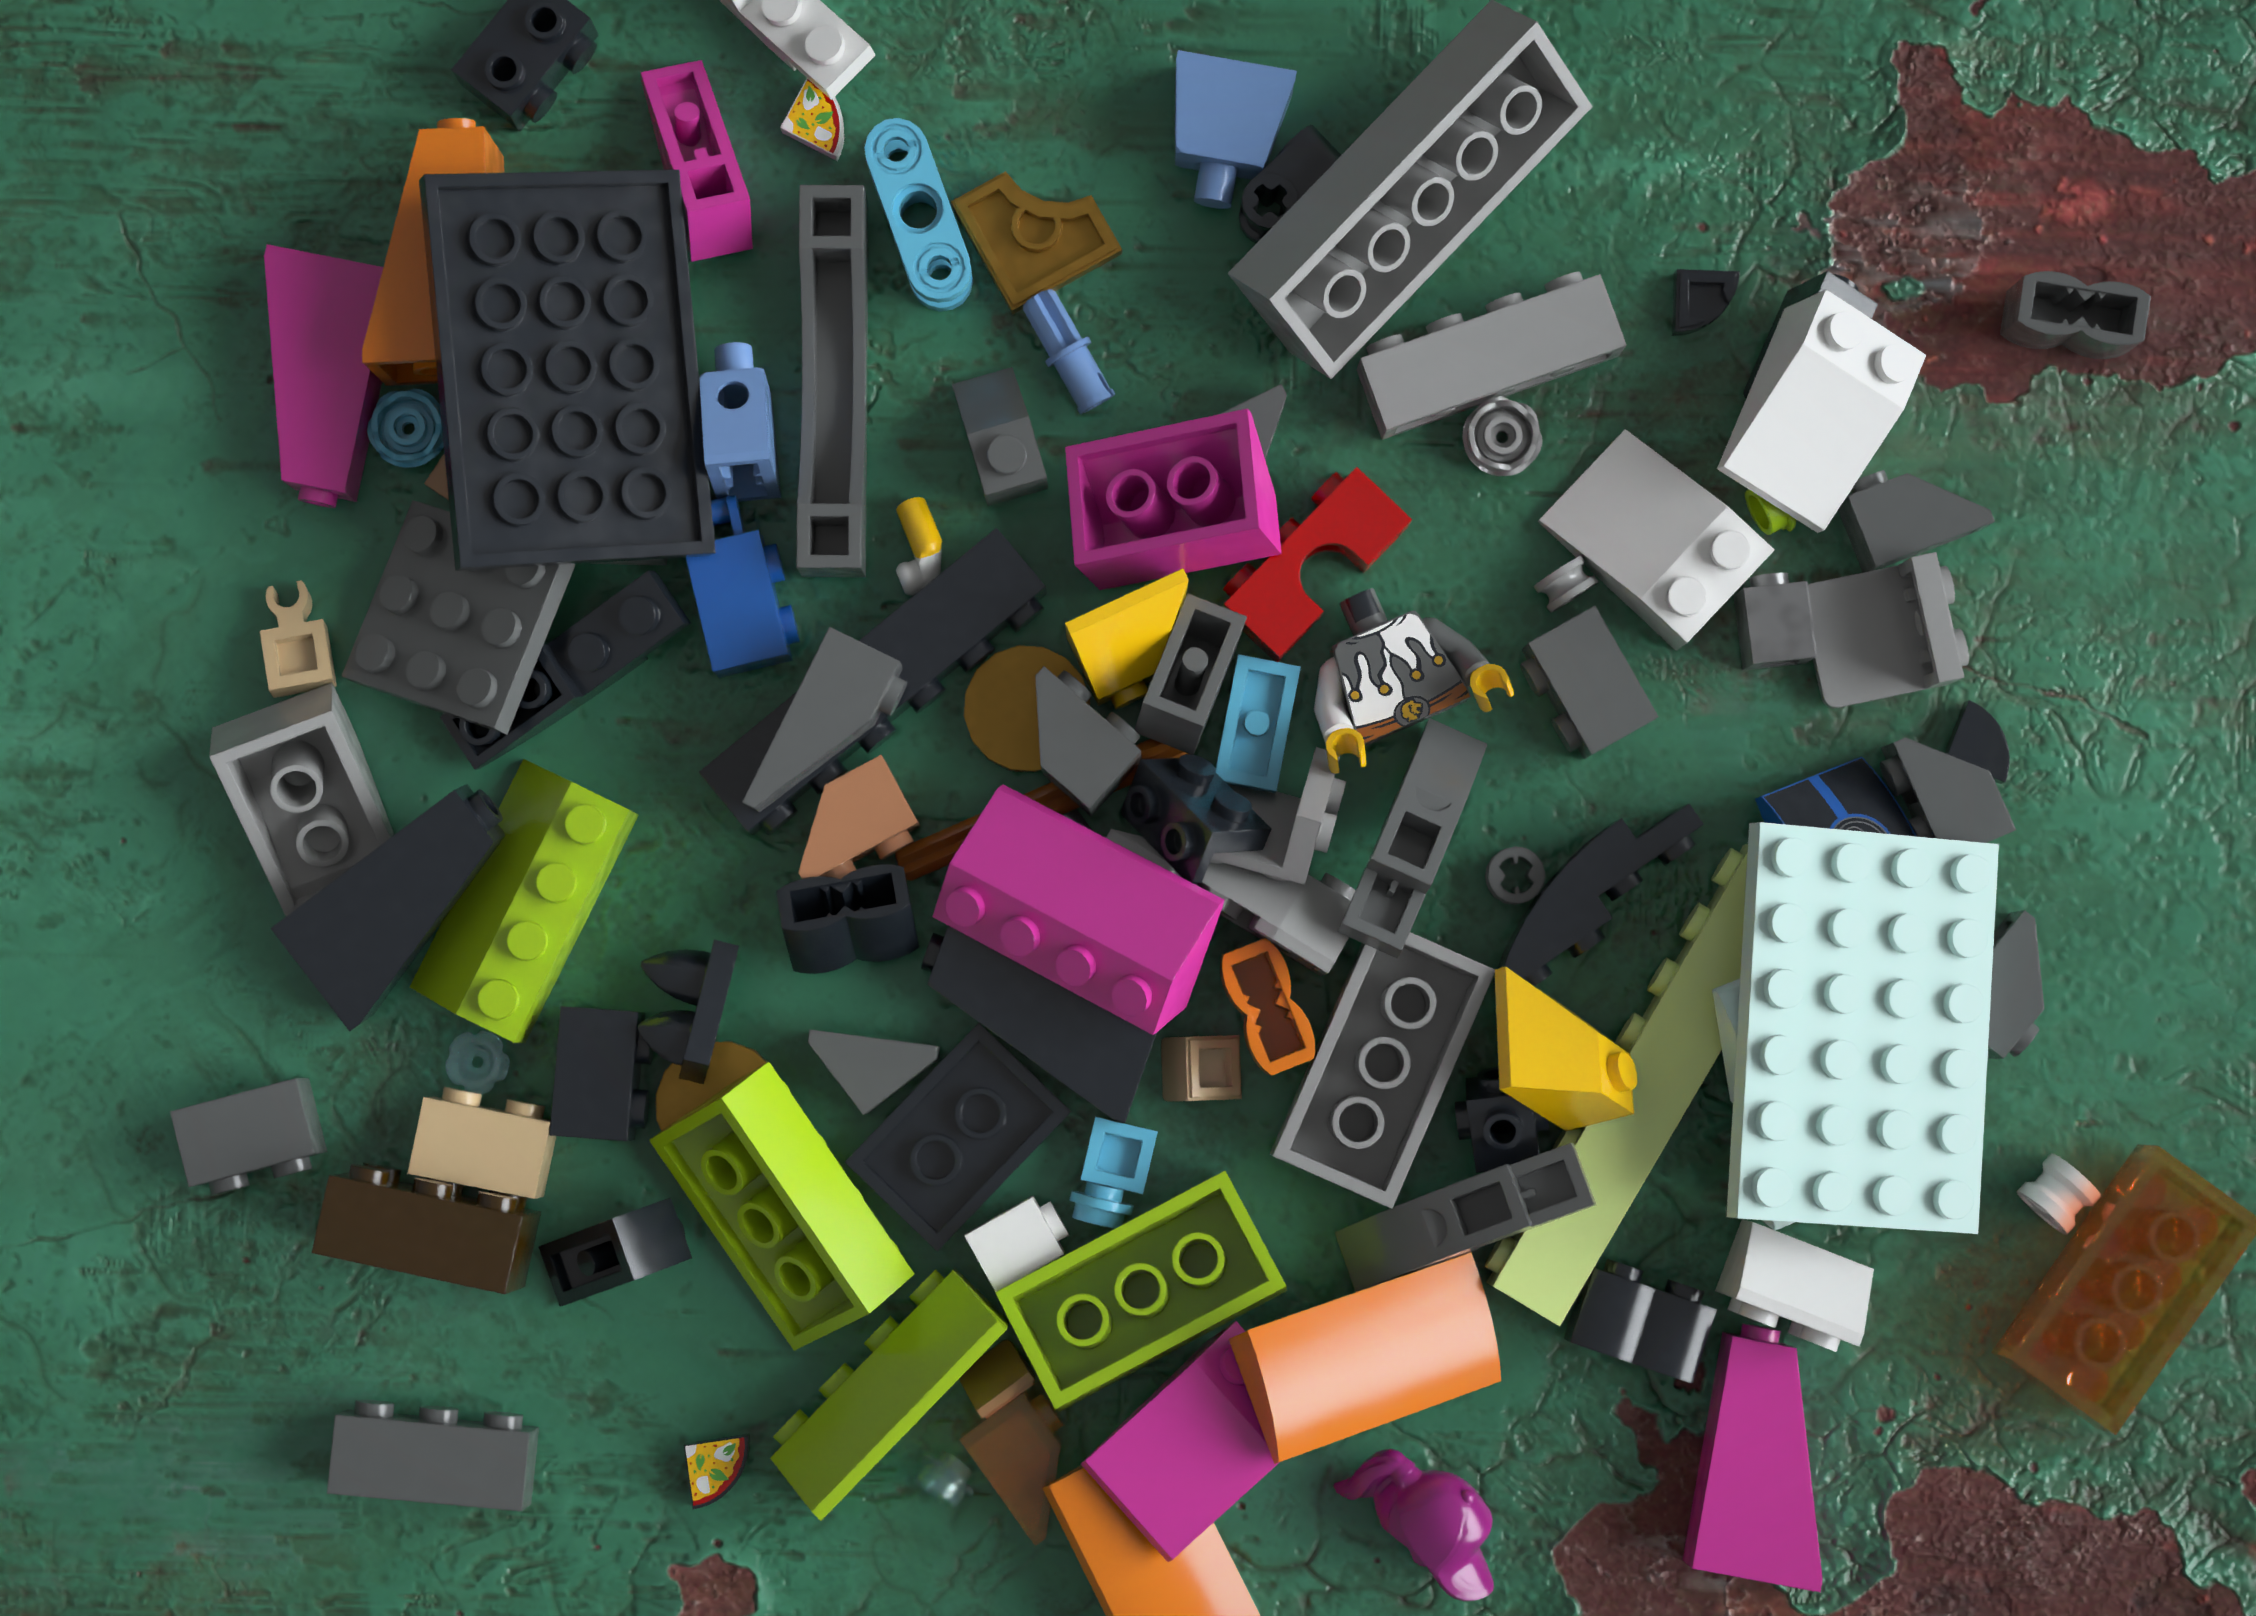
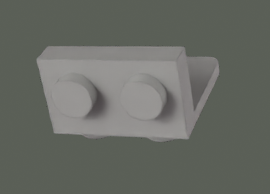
M1936 552L1911 557L1897 566L1808 584L1817 657L1813 659L1821 699L1827 707L1840 708L1946 686L1964 678L1962 667L1967 666L1969 663L1968 646L1963 631L1960 628H1953L1948 604L1954 603L1955 600L1954 584L1948 567L1939 566Z
M1316 747L1301 798L1280 792L1272 793L1228 784L1236 793L1242 795L1251 803L1252 809L1272 830L1263 850L1214 853L1210 863H1226L1259 872L1273 880H1289L1305 885L1314 850L1324 853L1328 851L1346 781L1334 778L1335 774L1329 770L1327 751Z

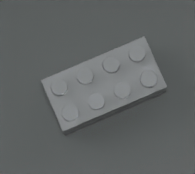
M1411 932L1398 958L1361 943L1316 1046L1314 1059L1309 1062L1270 1155L1392 1209L1491 983L1495 969Z

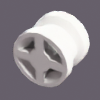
M2050 1154L2042 1163L2043 1173L2035 1182H2025L2017 1191V1194L2039 1217L2059 1232L2067 1235L2075 1226V1215L2082 1207L2093 1206L2101 1197V1194L2072 1165L2061 1157Z

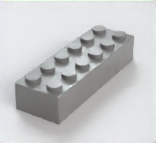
M1490 0L1229 271L1228 275L1289 353L1332 379L1592 108V105L1538 22L1494 0Z

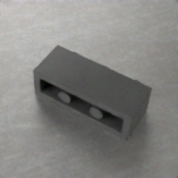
M355 1400L354 1410L347 1409L335 1415L327 1494L523 1511L532 1503L539 1427L522 1425V1414L488 1411L484 1412L482 1422L458 1419L459 1409L453 1407L420 1406L419 1416L395 1414V1403Z

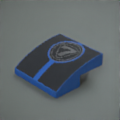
M1863 757L1755 798L1764 823L1917 837L1888 787Z

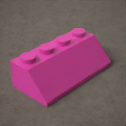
M1003 784L997 788L949 863L933 918L1154 1035L1187 1007L1225 900Z

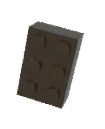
M365 1162L363 1165L351 1164L348 1173L329 1175L312 1248L313 1254L501 1294H508L525 1287L542 1212L525 1208L527 1197L489 1190V1192L479 1191L476 1198L462 1195L464 1188L462 1184L431 1178H415L414 1184L399 1181L402 1171L400 1169Z

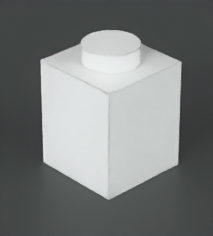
M1033 1195L967 1232L964 1236L992 1287L997 1292L1064 1255V1249L1059 1241L1067 1237L1069 1233L1051 1201L1040 1207Z

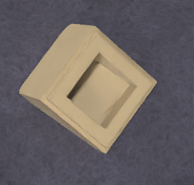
M1239 1035L1168 1037L1162 1039V1088L1165 1101L1242 1099Z

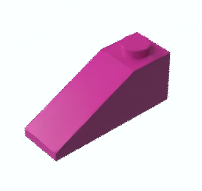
M702 60L641 72V82L664 170L679 169L686 245L691 262L753 249L750 197Z

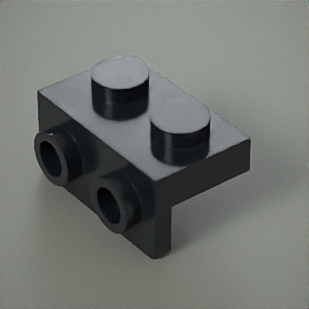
M1191 754L1182 755L1180 758L1141 759L1121 808L1123 817L1182 878L1193 884L1203 881L1214 853L1263 850L1272 830L1252 809L1251 803L1245 797L1236 793L1216 773L1215 767L1209 761Z

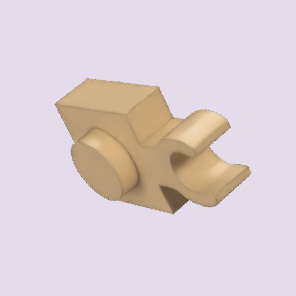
M301 580L296 581L299 599L290 607L279 605L278 593L274 586H268L266 590L267 605L278 621L277 628L260 631L268 689L273 698L308 692L329 683H333L334 687L337 686L328 627L323 619L307 622L312 610V598Z

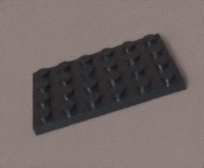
M679 169L424 174L419 179L455 571L701 557L715 554L709 477L704 463L700 382Z

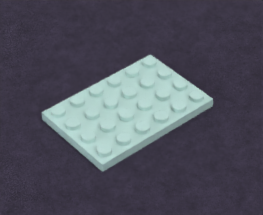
M1764 822L1749 823L1726 1217L1978 1234L1999 844Z

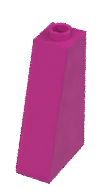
M267 244L264 263L281 480L294 490H298V500L308 504L336 508L338 498L357 502L370 441L367 425L378 403L382 381L362 363V348L383 267Z
M1742 1323L1740 1335L1722 1332L1683 1561L1692 1569L1821 1593L1823 1577L1797 1348L1779 1342L1780 1330Z

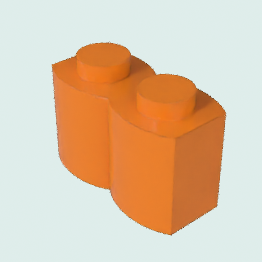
M1267 938L1222 955L1220 960L1222 985L1230 1002L1245 1016L1244 1037L1246 1045L1258 1067L1267 1075L1272 1076L1314 1059L1315 1039L1312 1027L1303 1010L1290 999L1291 980L1289 970L1283 956L1275 945Z

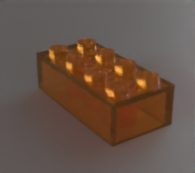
M2137 1144L1991 1353L2095 1428L2117 1435L2255 1238L2256 1216L2160 1146Z

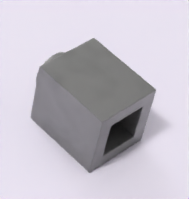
M1771 573L1750 577V587L1743 588L1734 595L1742 669L1752 670L1805 664L1816 658L1808 582L1789 583L1788 573Z

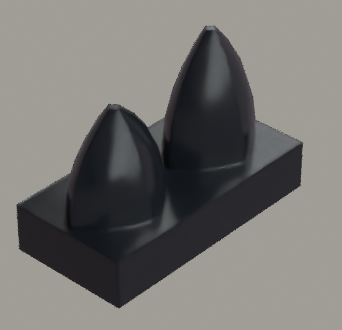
M714 940L711 953L688 949L666 951L641 962L640 967L657 987L673 998L697 1006L695 1012L689 1010L660 1012L645 1019L638 1025V1031L643 1040L655 1053L663 1059L681 1066L679 1079L704 1084L739 949L738 945Z

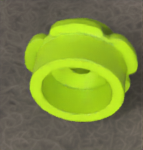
M1746 490L1745 500L1749 512L1757 526L1765 534L1771 535L1781 529L1792 531L1796 527L1795 518L1751 490Z

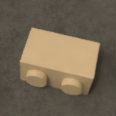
M444 1087L442 1098L423 1097L407 1174L533 1199L544 1197L556 1136H550L551 1120L543 1118L545 1106L507 1099L505 1110L480 1106L481 1093Z

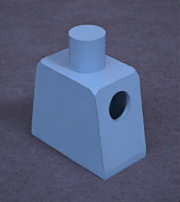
M1177 51L1175 68V165L1199 171L1194 202L1211 208H1231L1236 177L1252 180L1267 166L1292 97L1297 71Z
M740 342L719 345L714 349L716 371L705 372L699 378L704 463L716 498L719 499L734 494L738 502L781 498L773 402L765 371L762 368H754L751 345Z

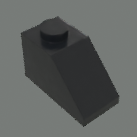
M671 1197L538 1246L560 1307L692 1259L685 1239L683 1224L676 1214Z

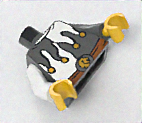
M1371 588L1339 603L1353 637L1333 645L1330 650L1331 658L1320 667L1314 712L1326 743L1329 770L1331 773L1337 774L1339 773L1337 758L1340 755L1354 754L1359 758L1360 767H1365V746L1465 703L1471 697L1468 687L1472 689L1476 702L1483 712L1493 710L1485 694L1488 690L1497 687L1503 688L1507 691L1509 697L1514 695V690L1505 669L1499 665L1490 664L1471 641L1438 619L1431 617L1421 618L1413 610L1388 621L1374 588Z

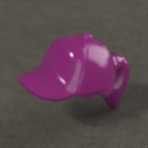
M1383 1449L1367 1458L1351 1477L1334 1483L1335 1491L1349 1500L1373 1497L1376 1513L1384 1530L1409 1549L1415 1563L1429 1569L1439 1586L1449 1596L1460 1601H1476L1492 1593L1494 1589L1493 1578L1480 1549V1546L1491 1532L1493 1524L1492 1514L1479 1493L1463 1478L1447 1471L1420 1470L1415 1466V1463L1401 1452L1394 1449Z

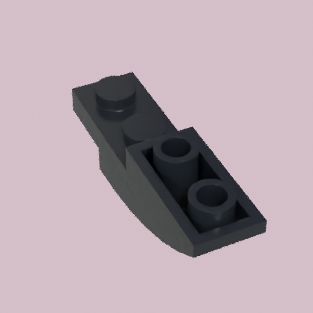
M647 571L548 644H543L508 735L447 714L440 716V719L475 770L481 769L553 725L648 660L647 655L687 627L691 622L656 571Z
M1690 803L1678 808L1636 838L1621 818L1611 823L1586 842L1556 871L1538 895H1536L1518 922L1504 949L1497 969L1507 967L1535 986L1552 974L1546 963L1567 949L1571 956L1576 958L1604 939L1605 936L1599 927L1612 919V916L1598 896L1605 892L1610 900L1614 901L1643 881L1637 871L1639 868L1657 856L1665 866L1696 845L1689 834L1704 824Z

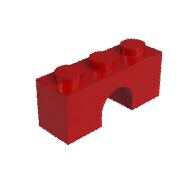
M1358 467L1345 479L1338 472H1335L1311 497V500L1318 507L1307 519L1300 524L1292 517L1279 529L1282 554L1270 556L1257 570L1248 562L1223 588V591L1230 597L1223 607L1247 616L1243 632L1275 662H1279L1321 618L1324 612L1306 594L1302 587L1300 570L1304 562L1317 553L1336 552L1347 557L1365 573L1399 538L1412 521Z

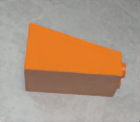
M443 119L437 122V128L419 129L362 348V363L386 386L438 383L419 179L424 174L505 173L503 154L485 127H476V122L471 119Z

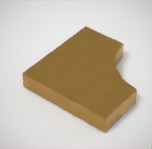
M1005 171L951 201V207L1012 315L1022 310L1026 301L1041 291L1048 289L1057 291L1122 255V248L1092 195L1069 203L1043 201L1021 190Z

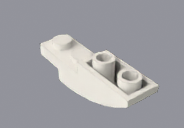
M719 0L793 71L798 69L831 100L875 56L870 44L820 0Z

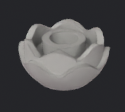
M1493 397L1481 403L1467 417L1464 424L1463 443L1468 458L1478 469L1491 475L1511 476L1522 472L1536 459L1542 447V435L1537 415L1533 409L1524 403L1515 402L1504 397ZM1499 432L1505 433L1508 437L1507 442L1499 443L1496 439V434Z

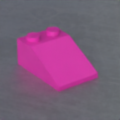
M1237 1321L1207 1340L1081 1463L1085 1470L1167 1562L1172 1561L1279 1464H1274L1229 1342L1230 1338L1245 1332Z

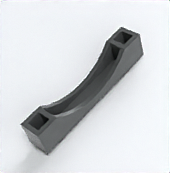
M800 185L799 257L802 312V420L797 498V569L802 577L866 578L868 199L864 185Z

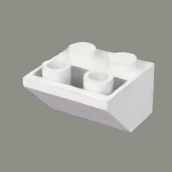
M1742 1219L1715 1291L1732 1297L1727 1310L1773 1328L1776 1327L1779 1316L1792 1321L1788 1330L1789 1334L1837 1352L1841 1340L1860 1346L1865 1330L1874 1269L1760 1224Z

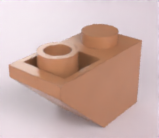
M882 755L824 785L798 871L801 879L818 876L841 879L856 870L854 862L876 851L880 860L914 842L909 832L919 828L920 824Z

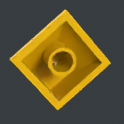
M1180 569L1065 623L1066 638L1098 706L1111 700L1114 708L1119 709L1146 696L1148 691L1146 683L1151 682L1186 597L1189 579L1184 569Z
M1509 968L1495 969L1499 1089L1565 1131L1634 1114L1633 1089L1637 1085V1071L1631 1054L1567 1007Z

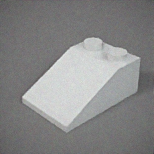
M1828 290L1821 291L1785 308L1717 469L1815 532L1824 531L1903 412L1926 355Z
M1626 429L1538 521L1576 558L1582 556L1585 560L1584 565L1676 651L1691 640L1774 551L1762 537L1726 504Z

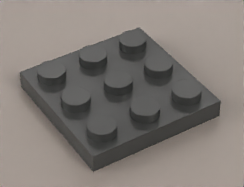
M412 500L342 677L376 691L508 735L575 564L455 571L450 512Z

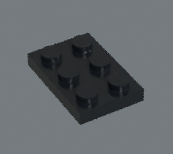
M978 1023L860 1145L845 1163L938 1251L1071 1113V1110L986 1028Z

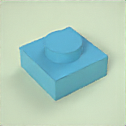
M1095 1116L1080 1180L1143 1194L1158 1131Z

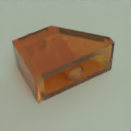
M1025 1390L988 1419L984 1417L965 1430L959 1440L1036 1546L1046 1539L1051 1505L1042 1488L1056 1479L1061 1439L1055 1431L1064 1426V1424L1042 1393L1032 1400Z

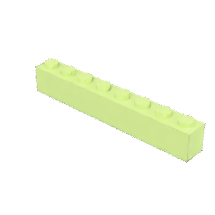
M1748 844L1743 845L1740 852L1733 848L1727 851L1711 881L1720 885L1707 907L1701 903L1694 907L1679 933L1681 937L1687 940L1675 962L1666 957L1652 977L1647 991L1655 996L1643 1017L1634 1012L1616 1039L1615 1043L1631 1054L1637 1071V1085L1633 1089L1634 1114L1569 1131L1563 1130L1552 1148L1555 1149L1569 1143H1574L1596 1206L1514 1235L1513 1238L1507 1237L1497 1241L1485 1263V1267L1493 1271L1486 1283L1558 1326L1561 1325L1722 1050L1712 989L1737 980L1741 975Z

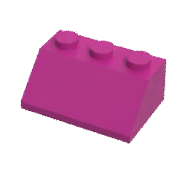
M1248 408L1065 447L1074 564L1099 590L1160 579L1180 569H1184L1185 573L1282 554L1276 494L1254 420Z

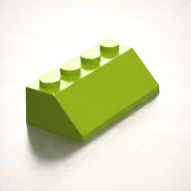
M523 759L499 807L503 820L498 825L506 836L442 921L410 985L411 989L452 1013L513 1043H526L639 816L611 800Z
M770 1062L734 1081L649 1139L794 1351L870 1314L914 1275L897 1245L890 1239L864 1201L860 1191L853 1185L827 1147L823 1137L816 1131L792 1096L788 1086L781 1080Z
M956 1268L945 1278L935 1269L909 1296L917 1307L900 1324L893 1317L889 1316L863 1343L872 1353L854 1371L845 1362L818 1389L826 1398L821 1406L810 1417L799 1409L773 1436L781 1447L770 1459L820 1521L1007 1330L1010 1321Z

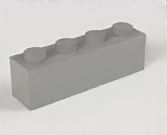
M1580 272L1566 274L1546 283L1544 286L1547 293L1524 301L1521 293H1513L1488 303L1485 306L1488 314L1465 322L1461 313L1453 314L1426 326L1428 335L1404 342L1402 335L1398 334L1367 346L1368 356L1360 358L1356 370L1381 439L1383 440L1472 409L1487 399L1506 397L1617 358L1627 345L1601 274L1584 280Z

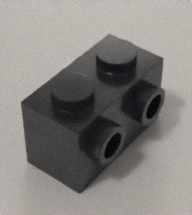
M507 0L451 70L461 86L513 127L521 131L529 120L536 123L551 109L557 98V92L554 89L570 71L576 74L586 66L595 53L597 44L594 40L599 34L591 18L568 0Z

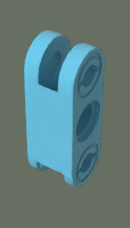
M901 118L886 119L874 126L866 139L864 149L871 179L911 289L917 300L928 309L940 312L953 310L965 302L971 293L973 285L970 258L927 139L921 129L909 120ZM895 152L907 154L905 159L895 162L888 159ZM914 203H926L936 210L935 219L924 228L909 227L902 220L904 211ZM940 268L948 269L951 272L943 280H936L930 277L933 271Z

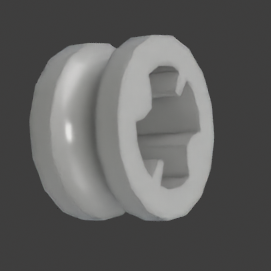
M1582 556L1571 560L1533 586L1537 593L1542 592L1548 596L1549 604L1546 607L1550 613L1566 605L1598 583L1594 575L1588 576L1583 572L1585 560Z

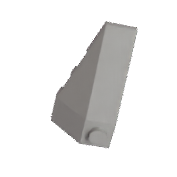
M1113 829L1108 833L1107 839L1180 876L1143 836ZM1210 863L1201 883H1194L1225 900L1220 913L1221 916L1259 939L1267 938L1280 952L1319 976L1329 973L1349 938L1337 931L1355 889L1328 873L1324 874L1321 881L1307 875L1305 885L1289 880H1273L1259 872L1226 863Z

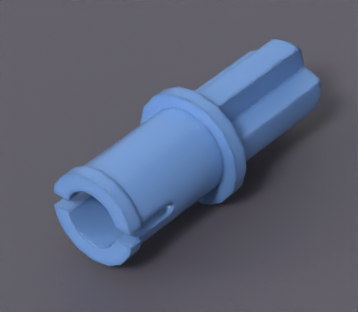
M1048 289L1029 298L1023 305V311L1049 355L1045 363L1048 367L1055 366L1076 403L1079 414L1086 413L1115 396V392L1113 389H1110L1087 348L1091 344L1090 338H1081L1057 293L1052 289Z

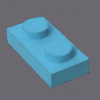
M1238 654L1215 768L1216 773L1227 784L1276 793L1300 666Z

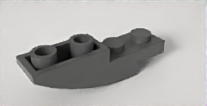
M1429 718L1337 932L1398 958L1425 895L1430 889L1475 780L1487 743Z
M1569 1143L1520 1162L1497 1167L1418 1197L1335 1232L1355 1292L1468 1254L1485 1245L1596 1206V1202L1574 1143Z

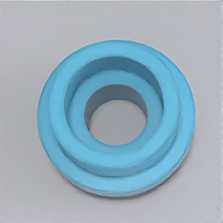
M1088 1181L1084 1192L1071 1191L1069 1201L1075 1202L1072 1218L1114 1229L1123 1225L1125 1215H1132L1134 1205L1122 1202L1124 1190Z

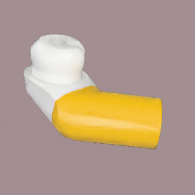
M922 497L910 498L902 502L896 509L915 558L912 561L900 563L896 569L905 594L909 596H914L941 573L942 539L927 502Z

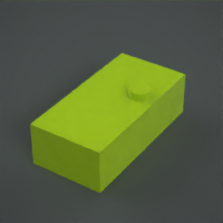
M1223 1171L995 1293L1054 1409L1062 1411L1288 1290L1226 1171Z

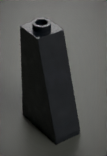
M468 784L453 790L271 928L349 1031L375 1014L506 836L498 825L503 820L499 809L482 790L479 789L474 793Z
M948 926L945 936L933 933L921 965V969L931 972L928 986L1110 1118L1122 1123L1126 1122L1157 1032L1152 1035L950 926Z

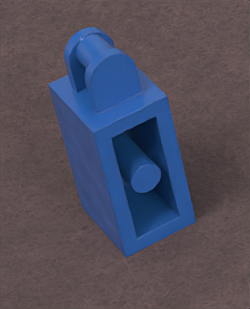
M735 494L711 500L713 526L731 522L734 536L715 540V554L701 557H686L713 673L718 678L793 661L789 644L800 642V637L792 606L780 607L775 583L785 581V574L777 543L766 546L759 530L745 532L740 507Z

